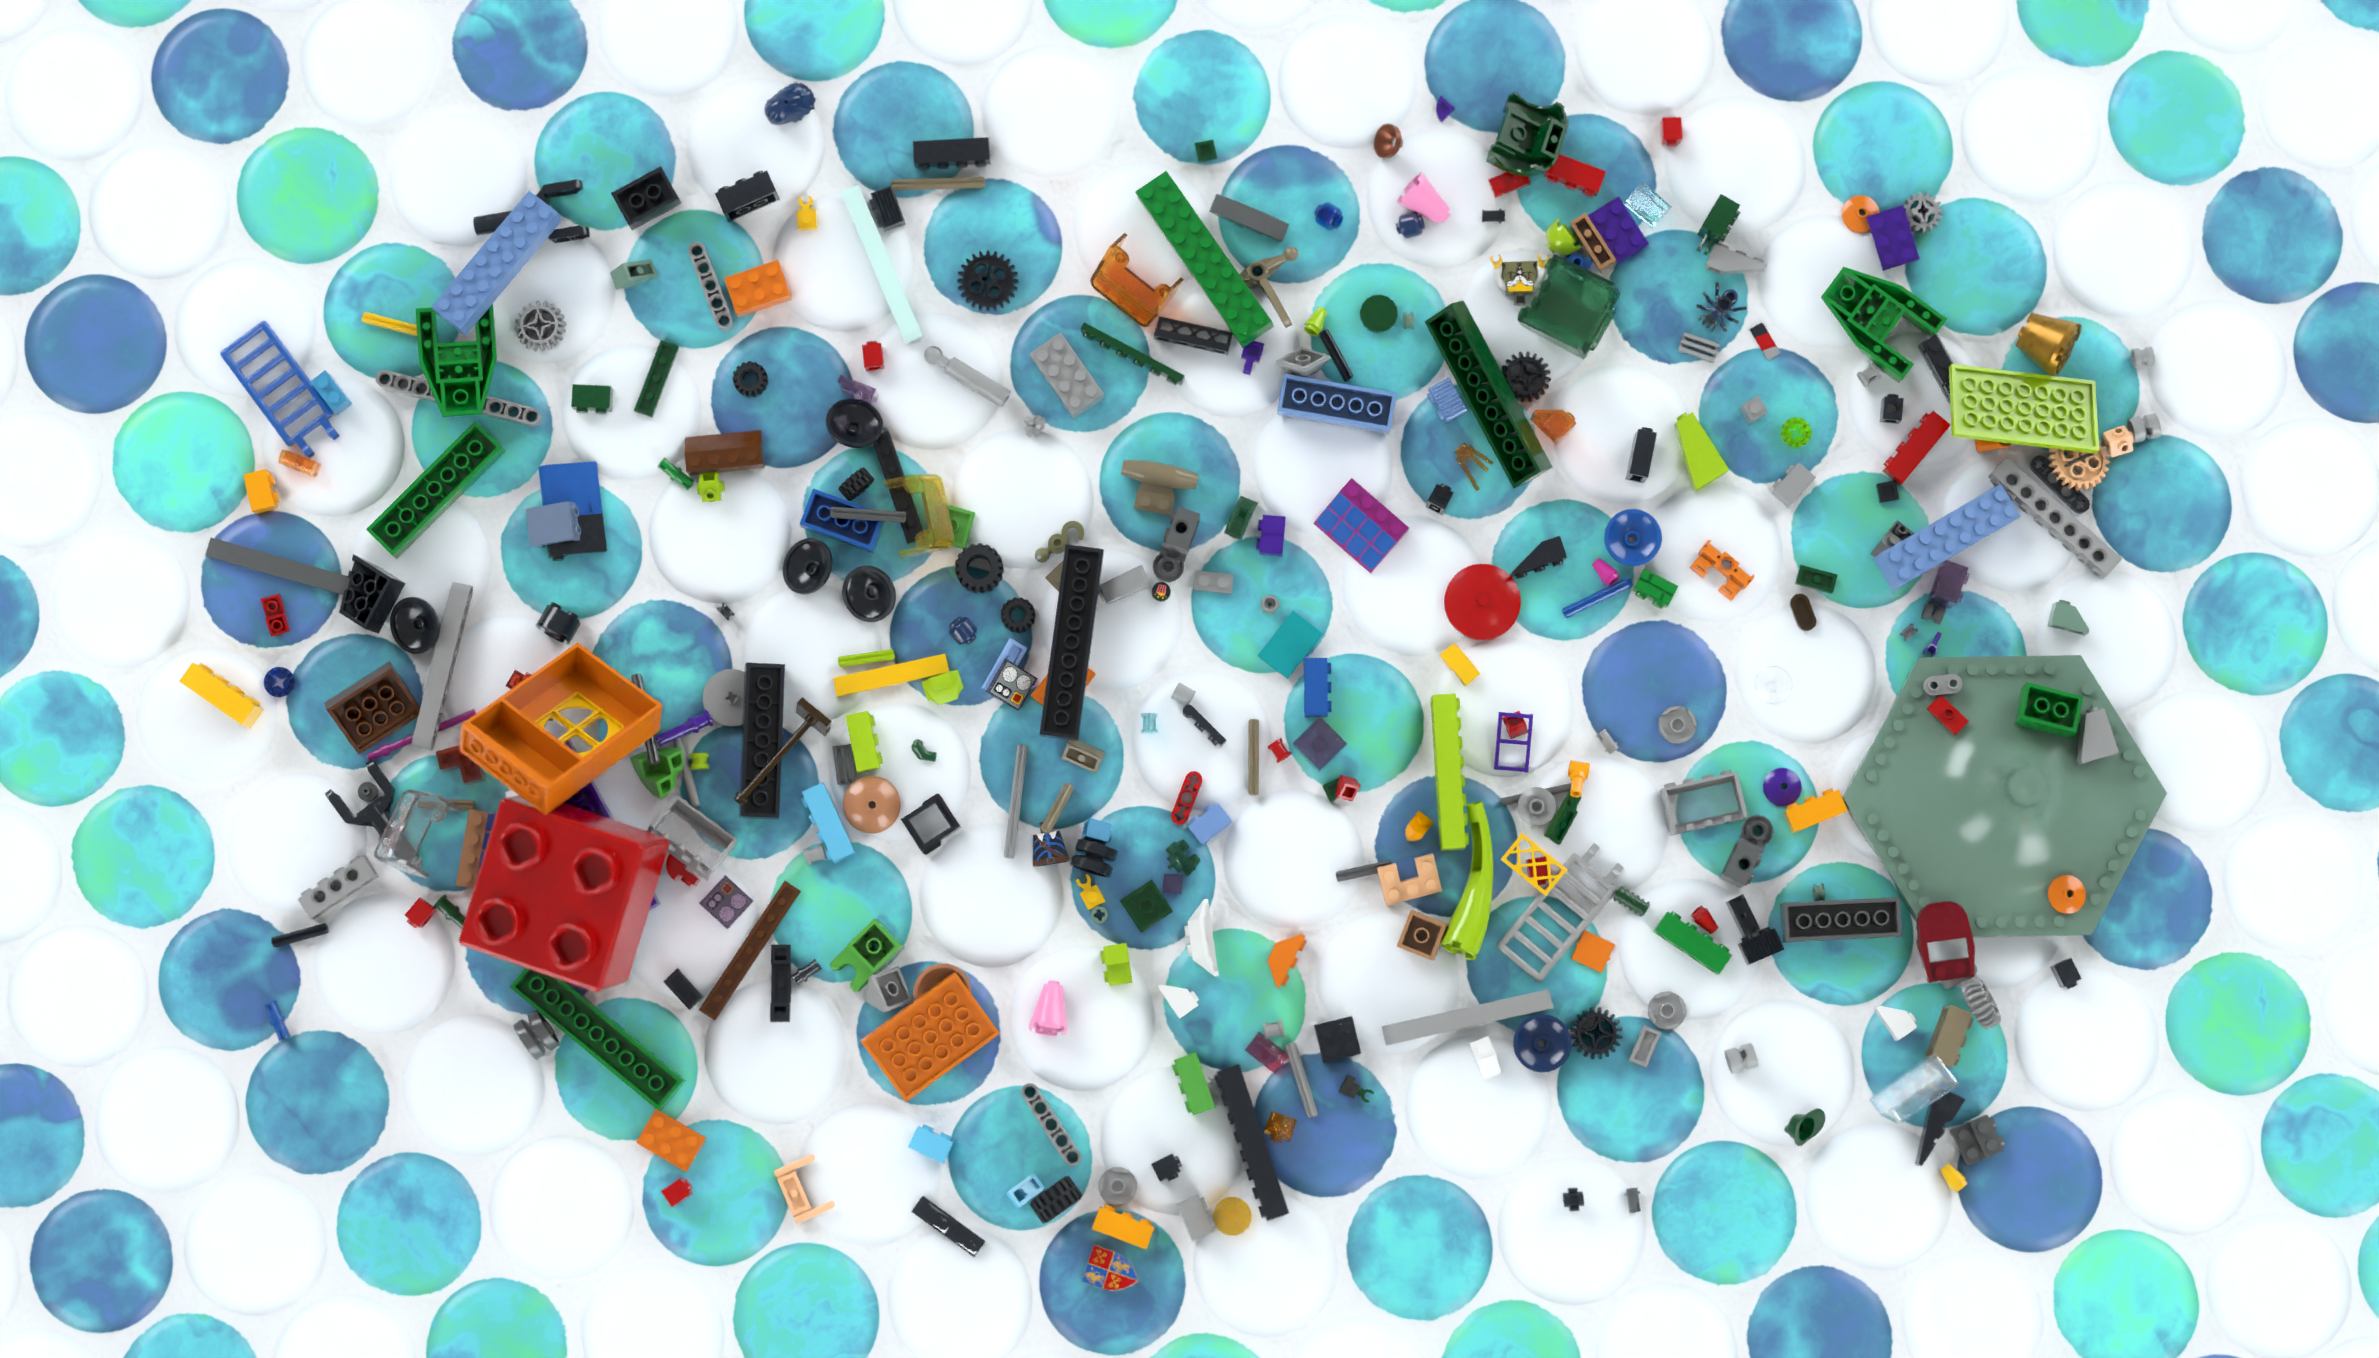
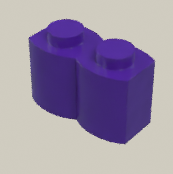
M1263 515L1262 520H1258V531H1261V538H1257L1256 550H1260V555L1283 556L1286 517Z

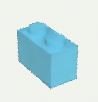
M925 1124L922 1127L918 1126L908 1147L941 1163H945L954 1144L951 1141L952 1137L943 1132L938 1135L933 1132L934 1128Z

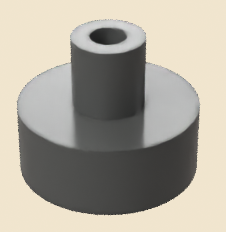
M370 782L362 783L358 788V796L366 802L374 801L378 796V788Z

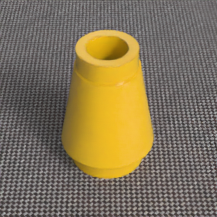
M1949 1163L1940 1170L1950 1189L1954 1190L1955 1193L1968 1184L1965 1180L1967 1178Z

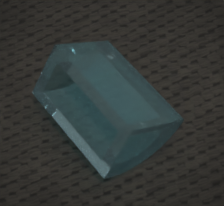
M1644 182L1634 190L1624 203L1651 228L1672 207Z

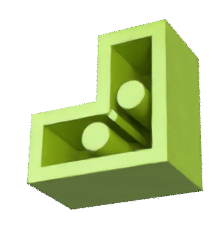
M1127 943L1103 946L1104 951H1100L1102 964L1106 963L1107 971H1103L1105 983L1109 982V986L1133 983Z

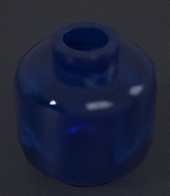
M1329 202L1319 205L1314 212L1316 223L1327 230L1337 229L1344 218L1342 210Z

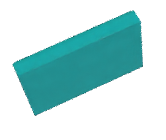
M1292 611L1258 654V657L1288 679L1323 633Z

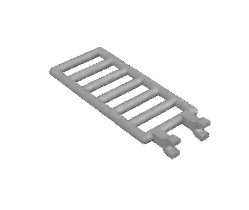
M1593 843L1582 858L1574 853L1563 866L1569 871L1574 863L1579 865L1607 889L1602 898L1600 899L1568 871L1559 879L1560 881L1564 878L1592 901L1595 906L1591 911L1587 913L1556 887L1558 882L1550 890L1554 896L1583 919L1576 928L1573 927L1543 901L1548 894L1544 896L1540 892L1497 943V948L1537 982H1541L1617 892V888L1612 882L1624 867L1617 863L1606 877L1602 876L1588 864L1600 849L1595 843ZM1559 869L1555 875H1558L1562 870ZM1548 882L1547 885L1543 888L1544 890H1546V889L1548 888L1549 882ZM1537 907L1571 934L1564 943L1531 916ZM1525 922L1558 948L1551 958L1518 931ZM1513 936L1546 963L1539 973L1506 946Z

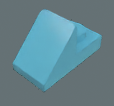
M1033 1173L1006 1192V1194L1018 1209L1043 1191L1045 1187Z

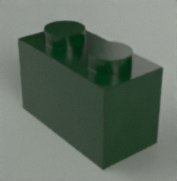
M572 385L571 407L576 410V413L587 414L588 411H595L596 414H607V412H612L613 388L611 386Z

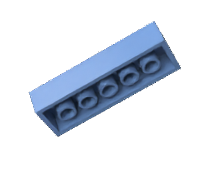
M1284 374L1277 415L1390 434L1397 393Z

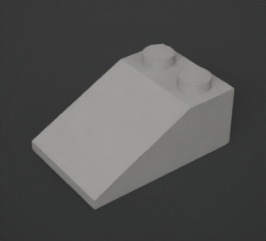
M1196 1195L1177 1204L1192 1241L1214 1231L1212 1227L1216 1225L1212 1216H1207L1205 1209L1208 1206L1204 1197L1200 1198L1199 1195Z

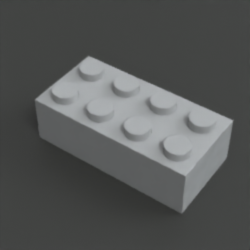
M1061 332L1029 353L1031 360L1073 419L1104 399V393Z

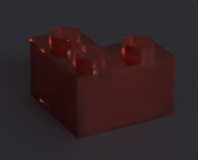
M460 745L436 751L441 771L447 772L460 768L463 783L466 785L486 781L484 769L462 753Z

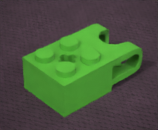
M874 918L830 963V968L834 971H839L847 965L854 966L856 976L850 983V988L856 993L868 984L870 976L878 974L905 947L880 920ZM874 943H879L878 950H873Z

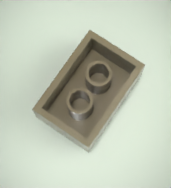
M1953 1005L1943 1006L1924 1060L1943 1068H1953V1065L1956 1066L1960 1058L1958 1054L1960 1047L1963 1048L1967 1039L1964 1035L1973 1023L1972 1013Z

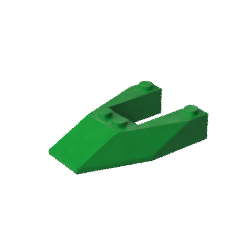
M1846 267L1840 270L1821 296V299L1855 346L1885 374L1898 383L1903 380L1914 365L1883 342L1901 317L1905 318L1929 337L1936 335L1947 320L1946 317L1903 286Z
M493 304L475 324L476 341L438 343L437 321L434 310L432 308H417L416 323L419 364L442 417L481 415L497 361Z

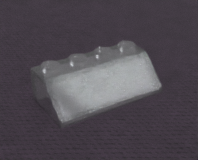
M1935 1053L1877 1091L1869 1100L1881 1116L1899 1125L1958 1087L1959 1084Z

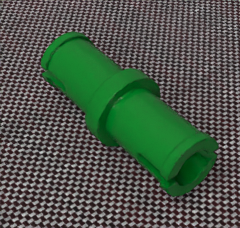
M663 458L657 466L668 474L672 481H677L687 491L695 482L683 473L680 467L677 468L666 458Z

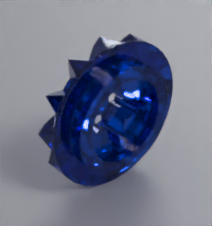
M284 667L272 668L265 675L264 687L274 697L281 698L287 696L294 689V676ZM275 676H277L280 679H285V681H283L284 689L279 685L275 686V684L277 683V678Z

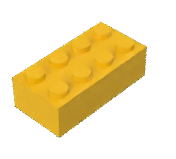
M192 662L179 682L241 725L251 729L264 711V709L259 707L261 703L248 695L245 697V692L237 686L235 687L232 684L229 686L230 681L221 675H213L214 670L201 662L197 665Z

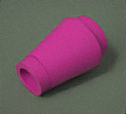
M1598 558L1592 564L1603 584L1610 586L1620 577L1617 574L1618 571L1601 558Z

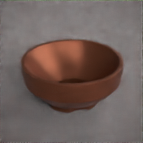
M1384 124L1376 132L1374 150L1381 158L1393 157L1403 145L1401 132L1398 127L1392 124Z

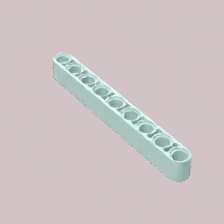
M859 185L841 191L905 344L922 338L921 330Z

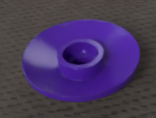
M1777 768L1771 771L1765 777L1763 783V791L1766 798L1777 806L1793 804L1799 798L1802 790L1798 775L1787 768ZM1781 783L1787 785L1786 790L1780 788Z

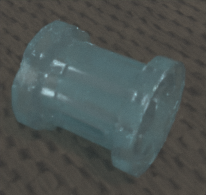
M1142 713L1143 729L1141 733H1158L1156 729L1158 714Z

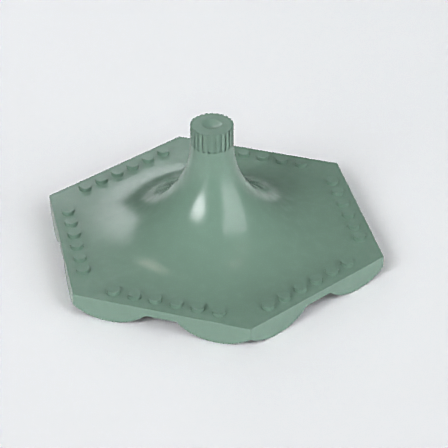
M2081 655L1922 657L1917 659L1906 677L1884 723L1860 762L1842 798L1855 825L1881 860L1915 921L1917 920L1918 913L1924 906L1931 903L1952 901L1960 904L1965 909L1973 937L2083 936L2093 934L2167 792ZM1956 674L1962 679L1963 685L1960 691L1955 694L1942 695L1969 721L1955 736L1927 710L1940 696H1930L1924 692L1923 683L1930 676ZM1951 680L1950 686L1955 687L1956 682ZM1931 682V688L1936 689L1937 684L1935 682ZM2027 682L2083 696L2077 732L2069 739L2014 724L2020 691ZM2097 707L2100 710L2105 708L2119 753L2077 765L2081 716L2087 713V709ZM2062 875L2076 877L2081 881L2086 892L2083 906L2071 914H2063L2056 911L2048 900V888L2051 882ZM2069 890L2067 891L2068 897L2072 896V893Z

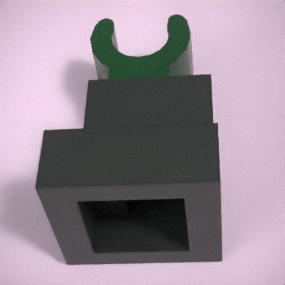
M1347 1075L1339 1092L1352 1099L1357 1094L1364 1102L1369 1103L1370 1101L1365 1099L1364 1095L1367 1092L1374 1094V1092L1370 1089L1364 1090L1360 1088V1085L1354 1083L1356 1078Z

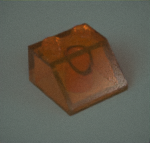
M1535 410L1530 417V420L1556 445L1576 425L1575 417L1570 412H1565L1564 410Z

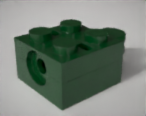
M1720 194L1697 234L1703 237L1697 251L1700 252L1708 240L1710 243L1703 253L1707 256L1713 244H1718L1719 241L1724 242L1731 230L1729 225L1733 226L1741 213L1738 211L1740 204Z

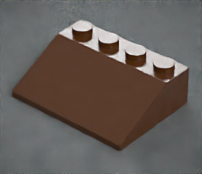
M390 661L325 702L327 712L358 755L417 718L420 711L419 704Z

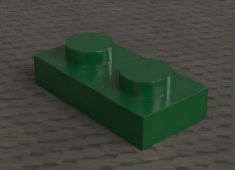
M1800 565L1795 584L1832 594L1837 574Z

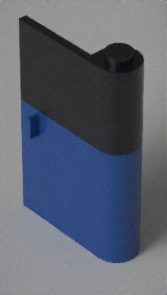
M597 461L539 466L543 506L566 501L575 503L579 510L577 518L581 528L580 541L571 540L548 544L549 558H552L553 561H562L564 557L570 554L607 552Z

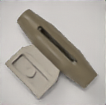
M1124 460L1121 475L1142 482L1137 490L1134 509L1170 516L1172 515L1175 500L1173 489H1196L1199 474L1178 466L1148 460Z

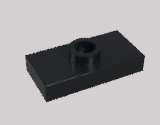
M678 968L663 981L689 1010L704 998Z

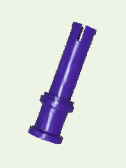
M705 710L703 714L694 718L689 717L687 719L688 722L655 735L659 747L691 732L698 733L700 729L706 726H713V721L708 711Z

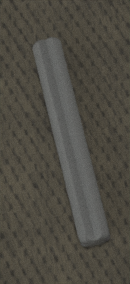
M831 507L830 516L832 518L906 522V512L843 507Z

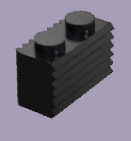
M892 186L871 193L872 199L869 202L872 210H877L878 217L875 218L879 228L883 227L884 232L906 224Z
M1769 927L1758 931L1760 935L1752 937L1750 934L1741 938L1742 942L1738 944V947L1746 965L1784 950L1775 928L1770 930Z

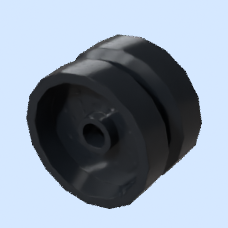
M1078 839L1075 849L1081 854L1080 856H1072L1070 866L1090 874L1110 878L1113 868L1104 861H1116L1118 851L1101 843Z

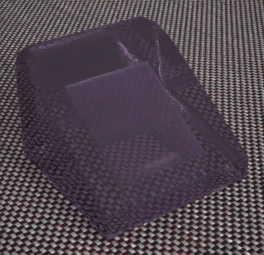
M1164 873L1162 893L1181 895L1183 875Z

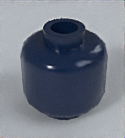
M1416 212L1401 215L1398 220L1399 223H1396L1398 234H1402L1406 239L1421 235L1423 229H1425L1422 215H1418Z
M959 616L949 625V634L959 645L965 643L969 645L977 638L975 636L977 627L968 617L961 618Z

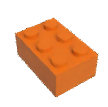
M779 260L724 278L738 318L792 300Z

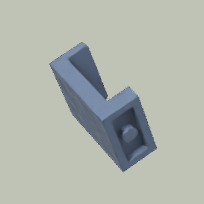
M566 501L526 509L531 547L543 548L548 544L571 540L580 541L581 528L577 518L579 510L575 503Z

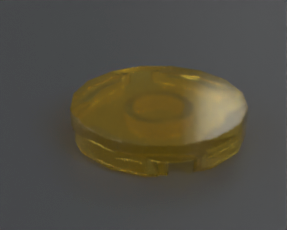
M1227 1197L1221 1200L1213 1212L1216 1228L1229 1236L1243 1233L1251 1222V1210L1248 1204L1237 1197Z

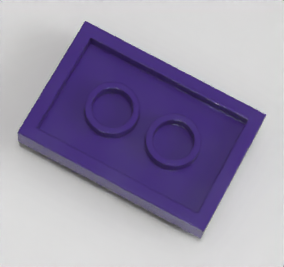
M1619 196L1588 215L1615 257L1616 265L1649 245Z
M1904 205L1867 216L1883 271L1920 260Z

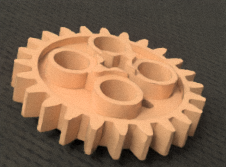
M2099 440V451L2097 453H2092V456L2086 457L2084 460L2078 461L2069 467H2065V464L2085 456L2088 452L2049 449L2052 455L2047 457V459L2053 462L2048 466L2054 467L2051 474H2058L2056 481L2062 479V486L2068 483V489L2075 486L2076 491L2081 489V487L2085 491L2089 487L2093 488L2102 482L2101 479L2106 477L2104 473L2109 470L2105 465L2110 463V461L2105 460L2109 453H2103L2106 446L2100 447L2102 440ZM2064 452L2068 454L2069 459L2064 456ZM2088 462H2091L2094 468L2090 467ZM2073 469L2077 471L2078 475L2073 473Z

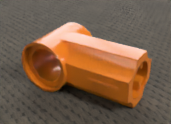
M1975 439L1977 453L1998 449L2005 450L2012 445L2011 443L2003 444L2002 442Z

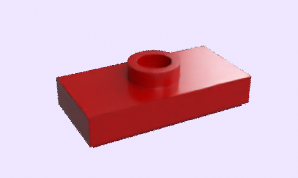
M1942 695L1927 708L1954 736L1969 722Z

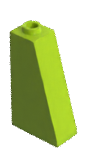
M1685 412L1676 418L1678 421L1674 424L1692 489L1696 492L1726 474L1729 468L1693 412L1688 415Z

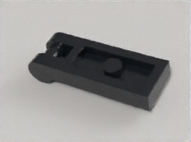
M1185 705L1183 707V715L1186 718H1192L1196 722L1194 726L1201 733L1205 731L1209 735L1208 740L1214 746L1218 744L1222 747L1227 740L1193 706Z

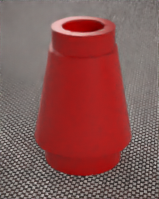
M1702 905L1692 912V921L1709 934L1714 933L1719 928L1709 910Z

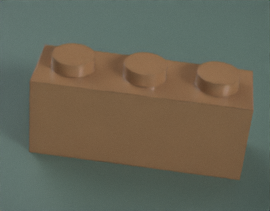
M1586 212L1569 222L1571 229L1600 273L1616 264L1615 257Z

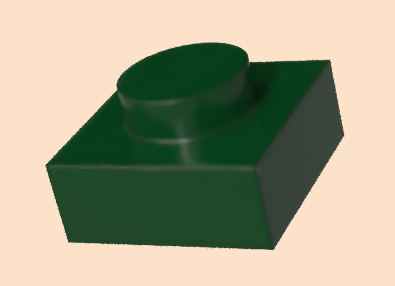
M1213 140L1195 143L1198 163L1217 159Z

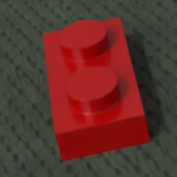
M1508 172L1488 180L1495 198L1531 184L1528 176H1517Z

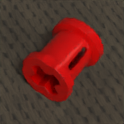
M1282 738L1268 746V749L1272 750L1277 758V763L1292 755L1291 751L1288 752L1282 743Z

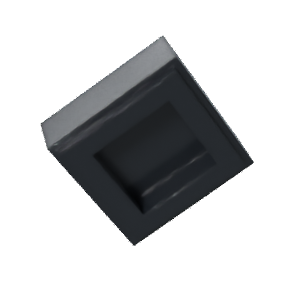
M1896 481L1876 484L1879 503L1899 500Z

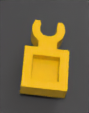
M809 196L807 204H803L802 198L799 197L798 203L802 210H797L798 230L818 229L816 209H810L813 205L812 197Z
M1086 874L1087 882L1085 884L1080 883L1079 879H1076L1079 887L1084 889L1080 895L1089 911L1104 903L1105 900L1097 884L1091 887V878Z

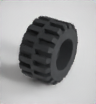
M978 543V545L971 544L970 547H965L963 552L958 554V559L955 562V572L960 584L966 590L983 594L985 591H992V588L999 585V581L1003 578L1004 568L1002 559L994 548L992 549L987 544L982 545V543ZM977 558L986 559L991 566L990 573L982 579H975L968 572L969 564Z
M1065 1176L1032 1199L1029 1205L1044 1224L1079 1201L1083 1195L1070 1176Z

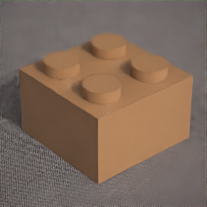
M1411 910L1397 947L1434 961L1448 924Z

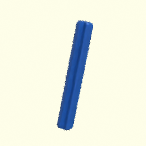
M1627 577L1563 608L1562 613L1565 618L1571 617L1633 586L1632 581Z

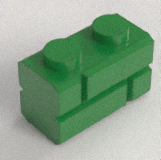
M1644 568L1632 591L1636 592V597L1642 600L1647 598L1653 601L1652 605L1662 609L1663 607H1668L1678 585Z

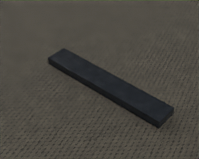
M883 432L873 445L896 511L906 512V522L900 523L907 544H911L926 537L890 432Z

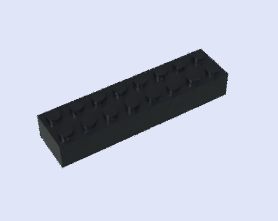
M747 662L745 664L740 793L782 747L785 664ZM781 760L746 798L748 802L743 806L739 805V818L779 819Z
M1240 1065L1217 1071L1218 1076H1215L1218 1088L1222 1087L1224 1094L1221 1095L1224 1106L1228 1105L1230 1113L1227 1116L1230 1125H1235L1236 1132H1233L1236 1143H1241L1243 1150L1239 1152L1242 1161H1247L1249 1168L1246 1169L1249 1181L1253 1180L1255 1187L1252 1188L1255 1199L1260 1200L1261 1206L1258 1209L1261 1218L1265 1217L1269 1221L1289 1214Z

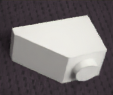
M1161 984L1157 986L1179 1019L1199 1006L1197 1004L1199 998L1194 991L1189 992L1188 989Z
M1884 1006L1873 1008L1895 1041L1900 1040L1917 1028L1915 1024L1917 1021L1912 1013L1908 1014L1907 1011Z
M1489 1036L1469 1043L1483 1080L1501 1073Z

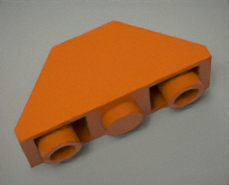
M1300 934L1275 944L1267 962L1277 988H1280L1281 985H1286L1290 977L1287 975L1289 968L1294 969L1298 958L1295 956L1298 950L1302 952L1307 942L1304 940L1305 935Z

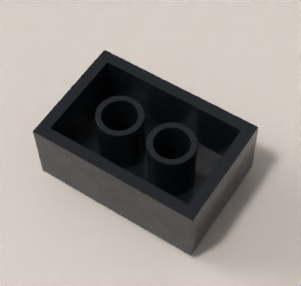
M661 166L611 193L632 231L682 204Z
M763 170L754 173L753 177L749 179L742 178L736 181L733 186L721 187L715 193L728 222L780 200L768 171L763 172Z

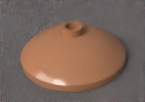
M866 776L856 780L848 787L843 798V811L847 821L855 829L864 833L874 834L885 831L894 824L900 813L901 802L896 788L889 781L878 776ZM870 801L876 803L875 808H869L868 804Z
M948 963L934 964L923 970L917 977L913 988L914 1001L954 972L957 973L970 993L971 984L966 974L957 966Z

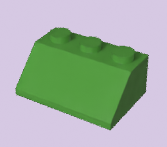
M1195 1052L1174 1060L1175 1064L1172 1065L1175 1076H1180L1181 1083H1178L1181 1094H1186L1188 1101L1184 1102L1188 1113L1192 1112L1193 1115L1215 1108L1197 1053Z

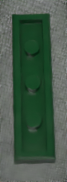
M660 340L634 408L635 412L653 418L679 346Z

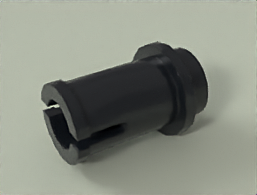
M1501 208L1499 210H1482V222H1499V224L1505 222V210H1501Z

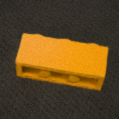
M1833 788L1822 792L1823 796L1816 798L1814 795L1804 799L1805 803L1799 806L1797 802L1786 806L1787 810L1783 814L1791 833L1847 812L1848 810L1840 791H1833Z
M1106 1204L1104 1208L1099 1207L1092 1226L1093 1230L1147 1249L1155 1228L1151 1226V1221L1141 1218V1221L1133 1219V1214L1124 1211L1122 1214L1116 1213V1208Z

